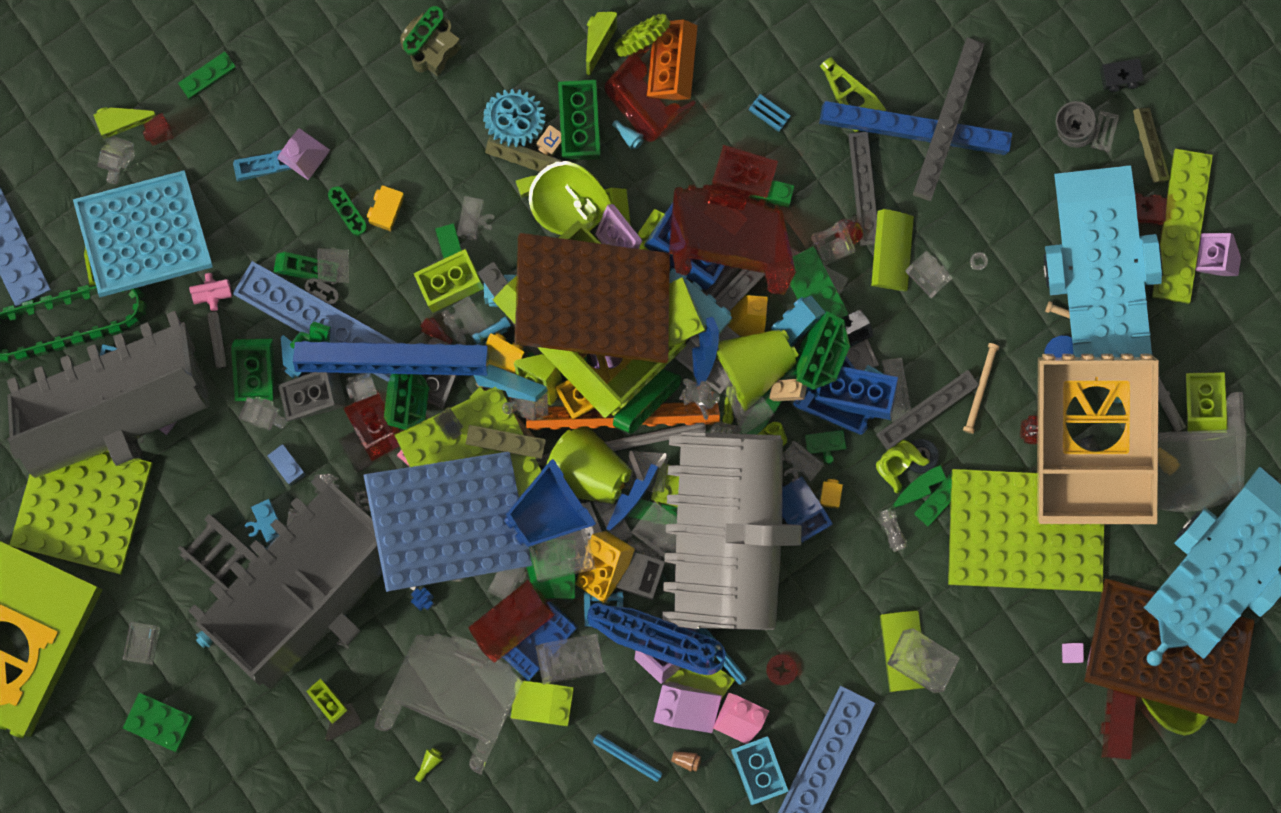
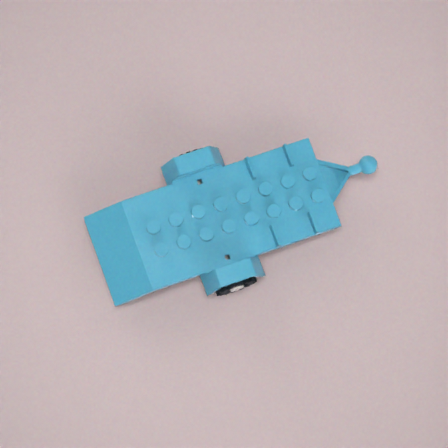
M1131 166L1054 174L1062 244L1045 246L1044 273L1050 295L1067 294L1074 356L1081 357V354H1093L1094 357H1101V354H1113L1114 357H1121V354H1132L1134 357H1140V354H1152L1145 285L1162 284V255L1156 234L1139 236ZM1116 397L1113 402L1121 403L1122 401L1119 397Z
M1261 467L1255 471L1242 490L1218 518L1204 507L1202 512H1196L1177 534L1176 538L1178 539L1174 544L1184 551L1187 556L1143 607L1159 621L1162 643L1157 650L1148 653L1147 662L1150 665L1158 666L1161 664L1164 652L1168 648L1189 646L1204 659L1237 618L1241 616V613L1247 606L1261 617L1281 598V571L1278 570L1281 566V484Z

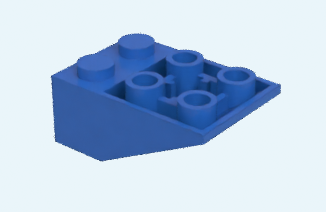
M803 477L782 488V519L785 524L802 525L801 543L832 526L831 520Z

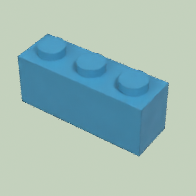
M812 296L805 299L803 297L799 298L794 303L795 307L783 314L784 319L782 321L779 320L771 327L772 331H786L790 347L794 346L825 314V311Z

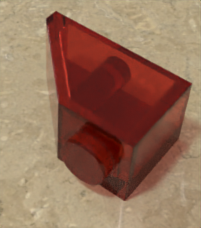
M163 113L158 114L144 124L145 130L142 131L146 142L150 141L152 146L174 138L168 120Z

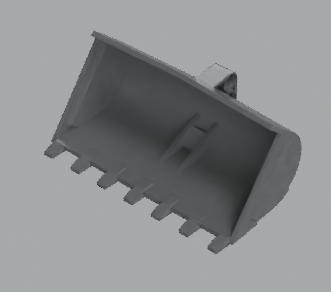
M176 311L167 314L171 327L154 334L149 323H144L140 325L144 338L128 345L122 333L113 336L117 349L102 356L95 344L87 347L91 360L74 367L69 355L60 358L64 371L51 377H47L43 366L35 368L34 373L37 382L29 386L20 388L16 377L7 380L11 392L7 395L10 451L15 459L20 458L27 471L34 478L109 451L116 466H126L143 459L138 438L210 406L209 393L194 356L196 349L185 322H180Z
M318 476L311 483L320 493L307 506L298 498H295L290 503L299 515L287 527L277 519L270 524L279 534L267 548L257 540L250 545L258 555L247 569H244L236 561L229 567L237 575L236 581L226 591L216 583L209 588L218 600L205 613L195 604L188 610L197 620L195 624L259 686L263 683L270 690L330 631L347 646L361 631L345 615L383 574L372 519L331 482L327 485Z

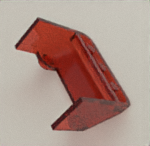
M646 46L631 54L606 82L605 92L635 129L643 135V138L648 142H653L678 123L696 102L693 100L683 107L676 103H671L666 107L659 98L647 96L648 85L643 80L647 74V68L641 60L650 49L649 46Z

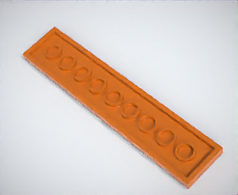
M718 401L663 403L642 425L657 426L658 424L674 426L677 423H685L686 425L704 423L712 425L720 422ZM565 406L527 407L526 428H531L532 430L549 427L554 430L561 427L578 429L581 426H588L589 428L608 426L615 428L613 426L615 415L613 416L610 413L604 418L593 408L581 416L572 419Z

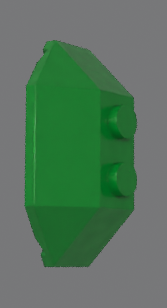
M827 311L811 331L797 364V382L814 390L836 381L850 348L843 319Z
M391 374L387 386L384 419L388 425L408 430L425 421L429 386L422 374Z

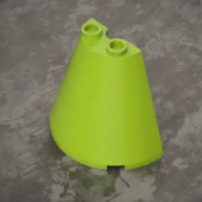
M774 330L719 341L716 360L720 361L736 390L735 395L744 412L755 404L796 364L798 353L794 346L790 347L788 343L789 337L785 330Z
M581 426L572 431L567 430L554 446L547 461L548 464L550 460L554 459L564 474V479L577 498L614 504L615 500L620 497V486L623 482L627 483L632 472L627 464L588 426Z

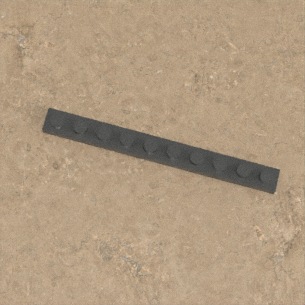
M966 38L913 192L914 196L931 201L985 43Z

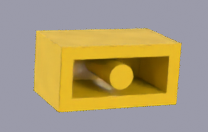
M383 185L380 190L377 189L374 195L375 205L370 207L367 214L369 223L392 231L405 197L404 193Z

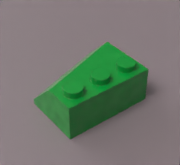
M548 540L529 546L532 566L526 568L536 599L575 600L576 540Z

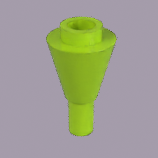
M435 748L426 750L421 769L416 775L415 780L422 782L426 774L443 760L440 751Z

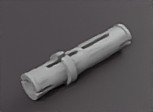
M1158 377V400L1176 433L1186 428V425L1169 396L1170 392L1166 391L1160 377Z

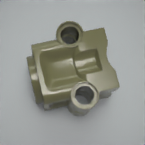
M425 13L416 16L402 33L400 43L403 50V41ZM444 18L417 54L411 55L412 64L416 71L425 72L430 70L438 77L444 70L447 60L455 56L461 49L460 39L453 34L452 26L448 19ZM431 19V20L428 22V23L431 25V27L434 26V25H432V23H431V22L433 21V19ZM421 26L418 29V33L422 36L427 35L429 32V28L426 26ZM415 34L413 35L415 37V41L413 43H407L409 46V50L411 48H416L415 42L417 40H419L420 42L422 41L418 39Z

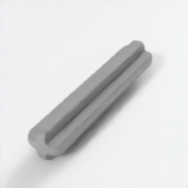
M217 312L208 313V321L215 364L217 368H224L227 365L219 316Z

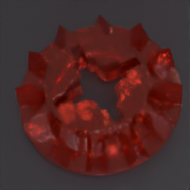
M776 655L767 664V676L771 682L777 685H787L795 679L797 665L788 655ZM783 661L784 668L790 672H784L780 678L779 671L773 668L780 667Z

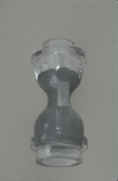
M889 508L879 512L881 516L877 518L885 529L890 545L889 548H892L893 552L907 548L906 542L908 541L900 530L897 516L895 515L896 511H891Z

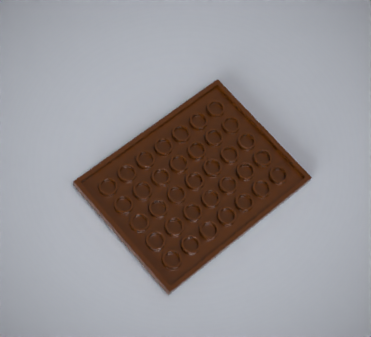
M520 233L518 235L515 344L667 363L669 352L670 253Z
M1105 578L1084 682L1236 724L1239 717L1255 620L1242 616L1237 618L1204 659L1189 646L1168 648L1164 652L1161 664L1152 666L1147 662V655L1150 651L1157 650L1162 644L1159 621L1143 607L1156 592Z

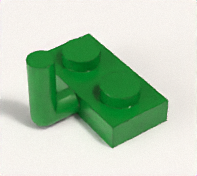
M313 321L310 325V333L299 332L290 343V346L294 349L295 342H302L303 340L309 342L327 341L330 343L331 327Z
M843 430L805 435L807 454L823 453L826 465H830L833 462L832 451L846 450Z

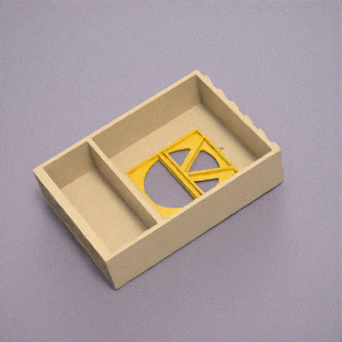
M1042 354V357H1038L1037 520L1039 524H1157L1159 360L1152 354H1140V357H1134L1132 354H1121V357H1114L1113 354H1101V357H1094L1093 354H1081V357H1075L1074 354H1062V357H1055L1054 354ZM1100 386L1110 390L1097 414H1095L1086 399L1083 389ZM1073 397H1077L1087 415L1066 414ZM1119 397L1124 405L1126 414L1105 415L1114 399ZM1066 423H1126L1121 438L1112 447L1103 451H1089L1081 448L1073 441L1067 430Z

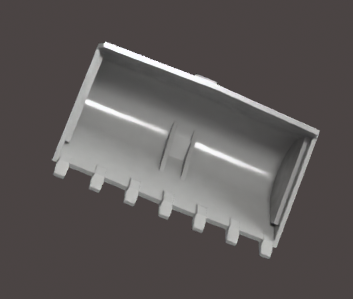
M681 432V436H669V445L679 446L681 451L680 466H668V475L679 476L678 495H667V504L678 505L677 524H666V533L676 535V553H665V562L676 564L675 582H664V591L675 593V612H663V620L672 622L678 627L694 629L774 630L777 618L781 546L801 545L802 525L782 524L783 440H781V436Z

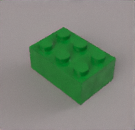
M139 693L123 729L179 753L195 717L143 693Z

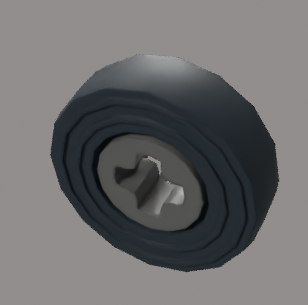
M925 439L911 442L920 453L924 451V456L930 462L925 466H921L912 461L908 468L920 474L933 469L939 458L935 445Z

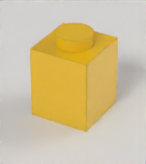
M827 479V482L824 481L822 483L820 504L823 507L838 509L843 484H839V481L834 479Z

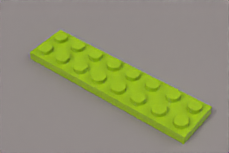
M1180 149L1174 150L1160 238L1163 267L1162 284L1153 285L1151 298L1189 304L1191 301L1213 155Z

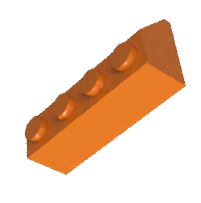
M684 19L670 21L669 28L666 29L667 31L661 33L662 36L657 37V40L652 43L647 89L648 97L669 100L691 99L698 25Z

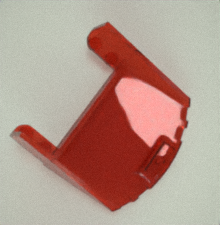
M704 184L703 188H696L695 185H689L685 189H682L681 186L675 188L669 254H673L676 273L681 275H688L692 269L690 258L765 273L768 291L773 294L785 295L796 271L782 210L777 207L772 209L765 205V200L760 199L758 202L749 198L750 194L727 187Z

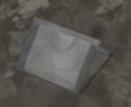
M130 622L122 660L153 665L160 627Z

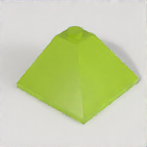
M597 12L595 17L591 16L587 23L589 28L586 74L589 76L617 29V13Z

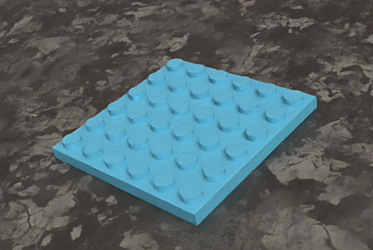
M185 170L73 199L99 298L212 268Z

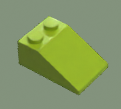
M683 277L669 283V346L671 347L706 331V325Z
M1225 372L1186 373L1188 434L1227 433Z
M516 680L511 719L568 727L574 688Z

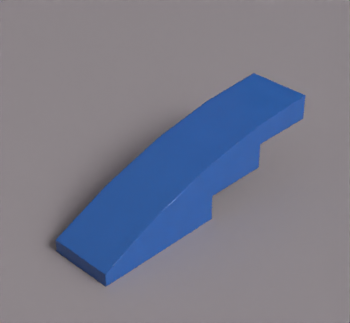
M713 317L706 318V332L699 333V347L692 348L693 374L699 387L704 386L717 354L719 329Z
M650 465L644 481L636 478L629 496L621 493L606 529L613 531L640 503L660 469L658 466Z

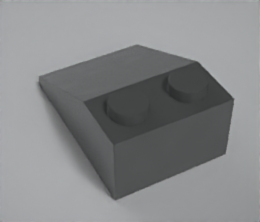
M435 337L427 343V345H451ZM422 374L429 386L427 402L443 409L459 375Z
M313 372L278 385L288 422L330 412L346 406L339 373Z

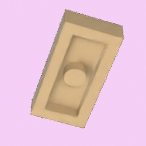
M796 379L779 380L772 386L769 399L772 401L804 400L807 386L797 382Z

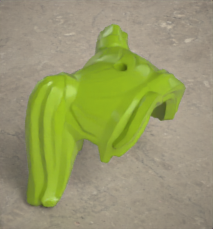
M902 439L882 455L881 459L876 462V469L893 487L894 492L899 493L902 489V484L897 477L910 466L912 461L921 466L929 464L930 461L924 458L913 444Z

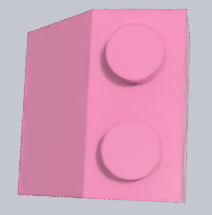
M728 693L713 729L748 744L761 730L769 710L735 694Z

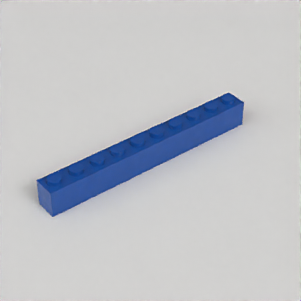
M825 101L822 105L819 124L931 143L938 120ZM957 124L950 146L1006 155L1010 150L1012 133Z
M327 341L295 342L293 355L295 372L487 376L489 362L488 346L480 344L427 345L423 343L387 344L381 342L376 344L366 342L329 343Z

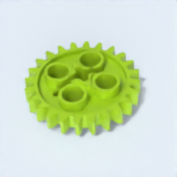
M664 14L647 18L644 22L633 26L626 34L622 35V38L618 39V42L613 46L614 50L620 57L636 53L639 49H643L645 46L655 42L657 37L662 36L661 33L669 28L670 21Z

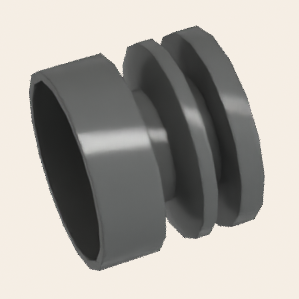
M1074 101L1065 104L1058 111L1056 126L1058 136L1064 144L1073 148H1081L1093 141L1097 132V124L1094 111L1084 102ZM1077 124L1078 127H1080V129L1076 130V128H1074V125Z

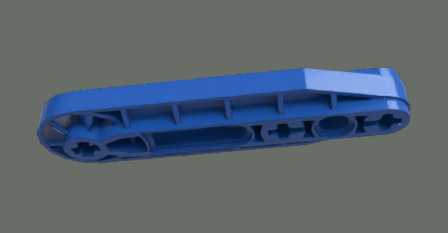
M594 603L588 610L587 619L589 625L601 631L617 644L702 675L715 674L724 666L725 649L714 638L684 627H678L676 624L633 608ZM715 656L723 659L720 664L713 663Z

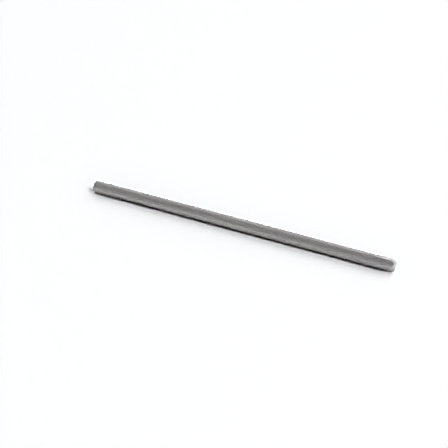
M696 423L695 425H685L605 443L613 451L669 440V436H681V432L704 433L706 432V425L704 423ZM550 454L542 455V459L535 458L539 467L547 464Z

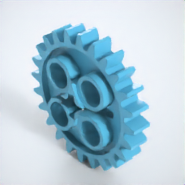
M511 89L508 94L506 90H503V95L496 93V98L491 97L490 102H487L483 121L486 122L485 128H490L488 134H494V140L501 139L500 144L507 141V145L510 146L511 142H513L515 147H517L518 142H521L525 146L526 140L532 143L533 138L537 139L539 133H542V127L545 124V114H542L544 108L539 107L540 101L534 102L535 96L528 98V92L522 95L520 89L517 93H514V90Z

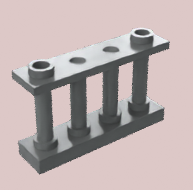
M208 514L204 519L207 522L204 531L187 549L179 546L178 549L181 551L179 555L187 562L191 560L226 591L228 587L220 580L229 572V567L235 561L238 562L240 558L243 559L244 557L250 560L248 564L250 566L257 556L213 516ZM217 531L222 535L219 543L199 562L192 554L212 532L215 533ZM232 544L236 548L234 555L213 575L206 567L226 545Z

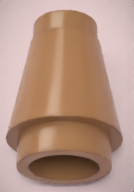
M674 751L671 762L690 772H697L701 763V756H697V753Z

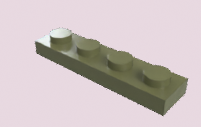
M1150 108L1133 110L1134 121L1138 127L1139 138L1144 148L1145 159L1148 162L1153 183L1166 182L1170 180Z
M493 136L489 137L485 153L539 172L551 164L562 162V160L519 145L515 147L513 143L508 146L507 141L500 144L501 139L494 140Z
M469 425L465 445L542 459L545 439Z

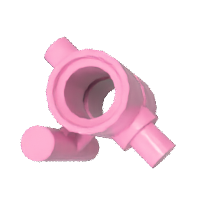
M212 273L205 274L206 281H204V284L190 286L189 290L194 305L207 302L210 305V310L216 311L218 310L217 303L220 299L232 297L229 280L215 282Z

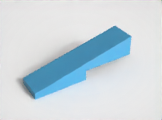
M282 150L273 151L271 154L237 159L233 162L237 182L291 170V168L277 159Z
M488 364L487 376L474 375L478 386L496 387L497 389L505 390L508 397L537 402L548 391L544 385Z

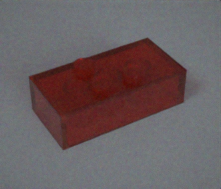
M527 580L469 626L468 629L481 651L495 663L555 614L540 590Z
M1107 689L1105 722L1101 723V734H1103L1101 758L1131 760L1136 696Z

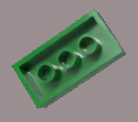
M814 246L779 264L797 300L801 297L805 299L812 296L825 312L828 311L839 318L848 315Z

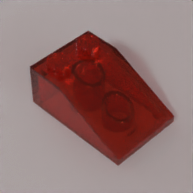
M723 145L712 185L730 191L767 198L778 161Z
M378 391L343 408L371 461L399 447L395 435L400 433L397 427L388 425L384 419L385 404Z

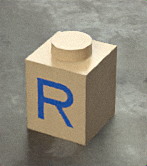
M549 125L536 143L539 148L538 152L553 157L561 146V132Z

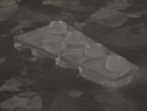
M715 361L741 434H747L774 416L773 411L763 397L744 412L735 395L736 390L720 361Z

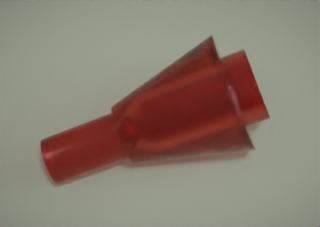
M426 317L421 323V332L449 344L453 341L443 333L444 331L433 317L430 319Z

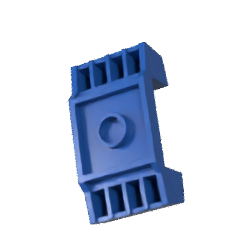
M549 601L518 637L505 648L500 656L524 678L530 681L575 632L578 626Z

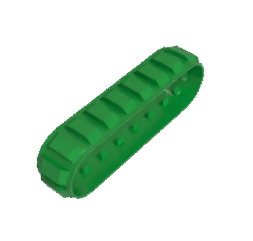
M88 284L77 287L78 291L75 292L71 290L59 292L57 297L52 295L41 297L39 302L33 300L23 302L21 307H16L15 305L5 307L0 312V325L2 324L1 321L8 318L11 321L15 320L16 316L26 313L33 315L37 310L45 308L51 310L55 305L63 303L69 305L72 304V301L81 298L85 300L91 299L90 296L98 294L97 287H91ZM138 287L130 289L132 291L128 295L131 299L136 297L137 304H133L132 310H135L134 313L126 316V320L117 323V321H113L109 326L102 328L95 326L92 327L91 331L83 333L76 331L73 332V336L65 338L58 336L55 337L54 341L44 344L40 341L36 343V346L26 349L22 346L17 348V351L9 353V350L2 349L0 362L11 363L14 359L21 362L31 359L30 355L33 354L39 357L49 354V350L52 349L60 351L68 349L67 345L70 344L79 346L86 344L88 339L97 341L104 339L105 335L109 333L115 336L123 333L124 329L130 328L132 330L140 324L141 316L145 315L147 304L142 301L144 294Z

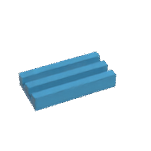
M759 94L758 98L749 108L750 112L778 132H780L790 118L789 114L761 94ZM762 101L764 104H766V105L769 106L771 109H773L774 111H776L778 114H780L781 116H783V117H784V120H783L782 118H780L779 116H777V115H776L775 113H773L772 111H770L768 108H766L765 106H763V105H762L761 103H759V102ZM755 107H759L761 110L766 112L768 115H770L772 118H774L781 124L777 125L772 120H770L765 115L756 110Z

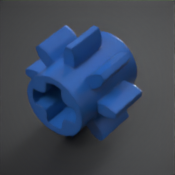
M424 587L421 590L416 588L411 593L414 597L411 602L420 611L423 608L428 610L434 604L431 601L434 596Z

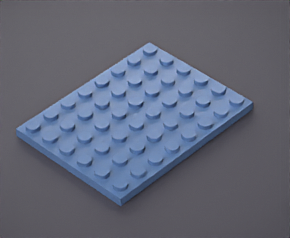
M510 452L364 475L386 592L532 566L529 547L525 544L520 545L515 538L517 534L513 528L509 529L504 522V519L507 518V512L519 499Z

